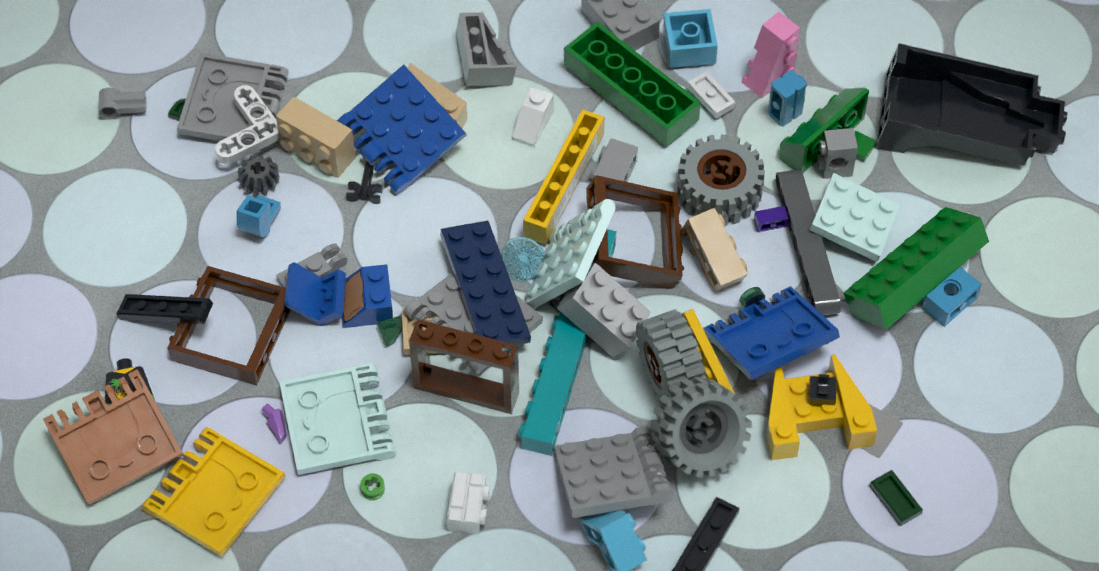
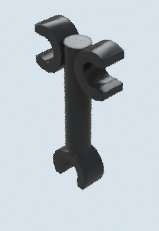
M367 161L365 162L361 186L355 181L348 182V189L355 190V192H346L347 201L354 202L361 199L369 200L373 204L381 203L380 195L373 194L382 193V185L377 183L371 185L375 165L371 166Z

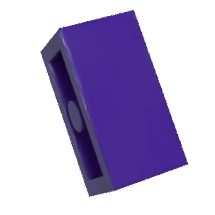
M785 206L755 211L754 222L758 232L788 227L789 217Z

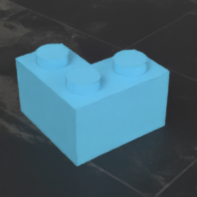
M618 510L579 517L588 540L600 547L609 570L630 571L647 561L644 554L646 550L645 544L636 535L634 530L636 524L629 513Z

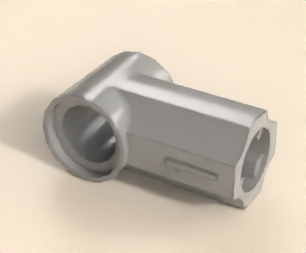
M103 88L99 91L98 114L101 118L111 120L123 113H142L147 111L145 91L119 92L115 88Z

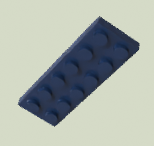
M489 220L442 228L440 236L474 333L514 345L530 343L531 335Z

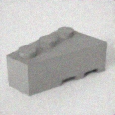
M460 13L456 34L465 86L512 85L516 66L508 59L504 46H501L497 41L496 33L484 13Z

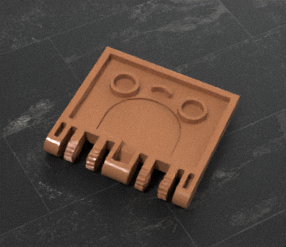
M137 369L128 374L137 391L132 392L124 376L119 379L120 386L127 394V396L120 400H117L114 389L108 384L104 388L112 404L107 406L99 390L82 398L91 414L87 417L84 416L77 401L72 403V409L80 421L70 425L66 413L62 409L57 411L65 429H60L53 414L43 418L88 505L103 499L183 456L177 441Z

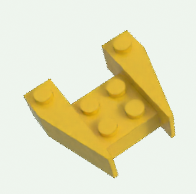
M835 354L831 355L829 373H823L829 374V377H836L835 405L809 404V378L819 374L784 379L782 366L776 368L766 436L771 460L797 457L800 444L798 433L843 427L848 449L874 446L877 427L872 408Z

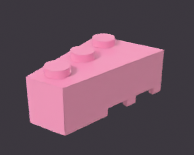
M780 12L776 13L762 25L754 49L757 50L754 60H749L750 72L747 76H743L741 81L760 98H763L771 91V82L779 77L782 78V75L790 70L795 72L800 27Z

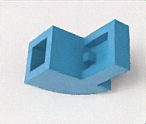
M247 195L236 211L238 229L260 237L267 236L270 232L271 222L281 210V202L260 195L256 198Z

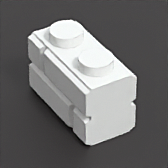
M454 473L447 515V530L478 534L480 525L486 524L487 509H483L484 501H489L490 485H486L484 475Z

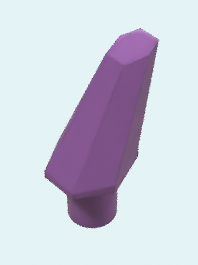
M266 404L261 411L268 417L266 422L270 425L278 441L282 443L287 436L283 412L279 408L275 410L271 405Z

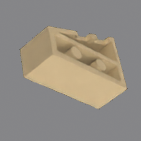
M410 63L407 68L463 129L467 121V102Z
M713 208L689 218L682 227L680 237L682 239L687 237L693 247L690 248L692 256H699L703 265L701 270L715 292H718L743 281L747 276V265L743 258H739L736 252V243L733 237L728 236L725 230L724 218Z

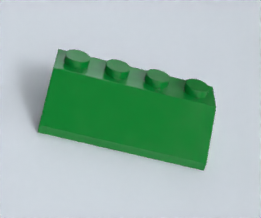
M867 88L844 89L838 95H833L828 104L822 109H817L808 122L801 123L792 136H787L780 144L779 159L793 170L801 169L802 173L806 172L817 162V155H820L819 141H823L824 131L855 128L864 120L869 90Z

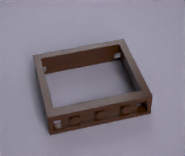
M596 175L586 188L587 210L592 209L605 199L661 211L664 268L609 257L607 229L592 264L596 263L612 277L672 289L682 279V271L684 270L681 257L683 246L680 241L682 226L679 224L680 207L678 206V194Z
M207 266L202 277H198L194 295L191 294L189 297L210 298L214 287L273 303L274 306L247 365L187 349L186 346L197 325L190 323H177V330L174 336H170V344L167 350H169L171 361L257 386L291 311L285 305L286 288Z
M417 319L409 339L414 389L512 414L519 396L518 345ZM504 348L512 350L511 355H509V352L503 351ZM425 349L503 369V383L427 364ZM424 371L429 372L430 376L425 375Z

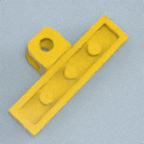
M690 309L681 313L682 318L684 317L687 321V327H690L693 332V339H696L698 344L697 349L701 353V362L705 367V377L721 384L734 393L694 310Z

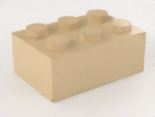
M293 97L276 115L281 146L289 152L293 151L300 155L304 161L312 162L319 166L325 173H331L339 178L355 160L353 132L349 127L296 97Z

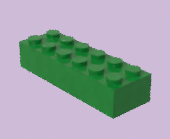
M598 21L564 47L565 67L664 146L667 147L699 120L701 106L699 100Z
M948 207L941 209L933 218L923 224L920 229L905 239L901 245L843 292L851 315L888 329L989 242L981 217Z

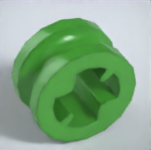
M371 473L362 478L360 484L361 492L366 499L378 500L383 496L385 486L384 480L380 475ZM373 483H376L377 488H373L372 491H369L368 486H372Z

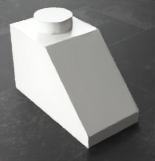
M534 87L530 88L521 105L512 140L535 147L554 112V94Z

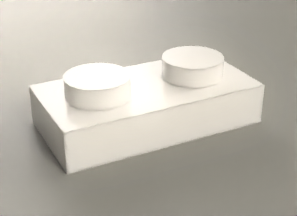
M707 71L687 82V88L716 119L735 108L736 102Z

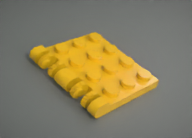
M205 427L199 434L200 439L197 438L193 442V446L205 455L201 458L193 452L185 451L183 457L186 461L179 459L168 472V476L172 480L165 477L161 481V485L173 493L170 498L160 491L153 490L150 494L153 499L148 497L141 505V508L153 518L160 519L218 556L223 557L284 480L285 473L211 428Z

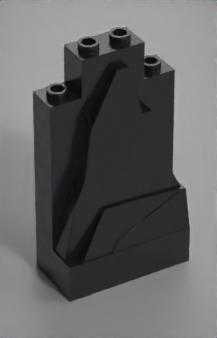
M898 43L886 71L876 147L905 153L907 147L948 148L1024 166L1028 158L1033 157L1035 149L1055 153L1058 145L1064 143L1066 131L1063 130V126L1067 119V111H1064L1065 101L1041 96V86H1038V75Z

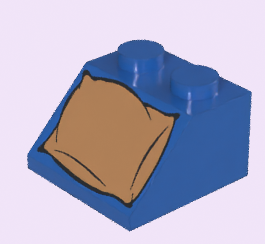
M387 264L361 267L346 278L342 316L343 328L394 323Z

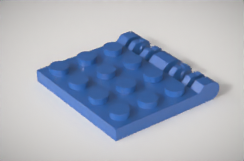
M404 64L352 110L344 113L337 120L352 129L353 136L363 128L365 129L366 133L362 134L354 142V147L357 150L362 148L360 154L371 166L376 164L374 170L378 174L387 169L393 162L397 165L396 168L392 169L384 177V181L390 184V188L395 194L404 191L467 136L466 132Z
M791 286L781 290L780 293L772 295L775 304L773 306L765 299L759 301V306L754 303L739 310V316L735 313L729 315L731 326H728L723 320H718L715 325L710 324L703 327L710 344L714 343L750 380L761 377L792 360L840 338L839 329Z

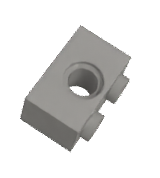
M854 128L824 131L823 141H819L820 155H817L818 170L822 169L824 179L831 178L833 173L841 177L853 176L858 149Z

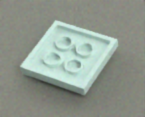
M833 173L809 230L877 262L887 241L900 204Z

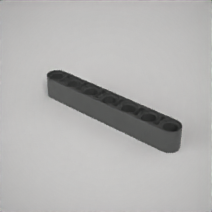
M802 170L777 172L775 174L776 187L781 205L785 206L789 217L788 229L809 302L823 316L838 314L841 312L840 298L822 237L809 230L815 213Z

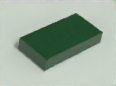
M893 470L870 482L871 489L900 526L922 514L923 509Z

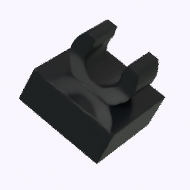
M829 374L810 376L809 404L835 405L836 377H829Z

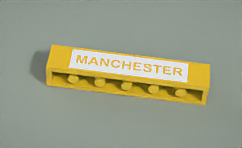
M584 109L581 110L523 219V237L545 245L547 244L551 232L555 229L604 135V116Z

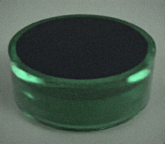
M752 287L741 295L739 302L743 308L754 303L759 306V301L765 299V294L760 287Z

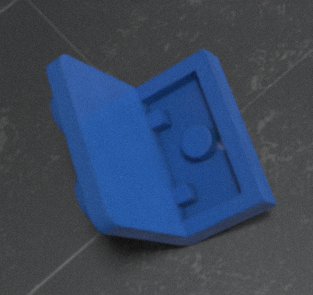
M295 262L289 264L285 305L320 326L343 316L346 273L338 269L324 277H320Z

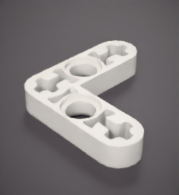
M248 85L239 86L235 90L234 100L237 108L250 124V127L217 143L215 152L216 158L220 163L231 164L276 142L280 138L277 120L257 92ZM241 96H245L246 98L249 97L250 105H248L247 100L244 97L241 98ZM253 111H261L264 113L263 116L259 118H254L251 116V113ZM244 138L255 140L251 145H244L241 142ZM223 150H227L228 152L231 151V153L227 154L226 152H223Z

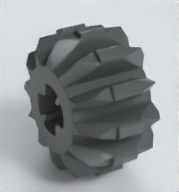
M260 154L258 158L254 159L250 155V161L242 160V167L238 168L239 184L242 188H245L247 194L254 191L256 196L259 192L267 195L268 189L275 190L276 183L280 179L278 165L273 163L270 157L264 159Z

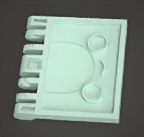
M603 200L592 209H588L551 232L549 237L550 244L544 252L546 257L535 272L537 277L526 292L528 297L525 303L535 309L584 282L615 211V204L612 200Z
M367 363L279 381L298 475L374 459L382 461L391 459L396 455L395 447L392 443L393 438L390 434L374 436L370 434L384 432L390 427L389 422L386 420L388 416L384 400H382V391L376 389L361 392V389L367 390L380 385L376 364Z

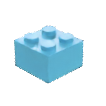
M711 9L664 13L663 35L669 68L716 64L718 45Z

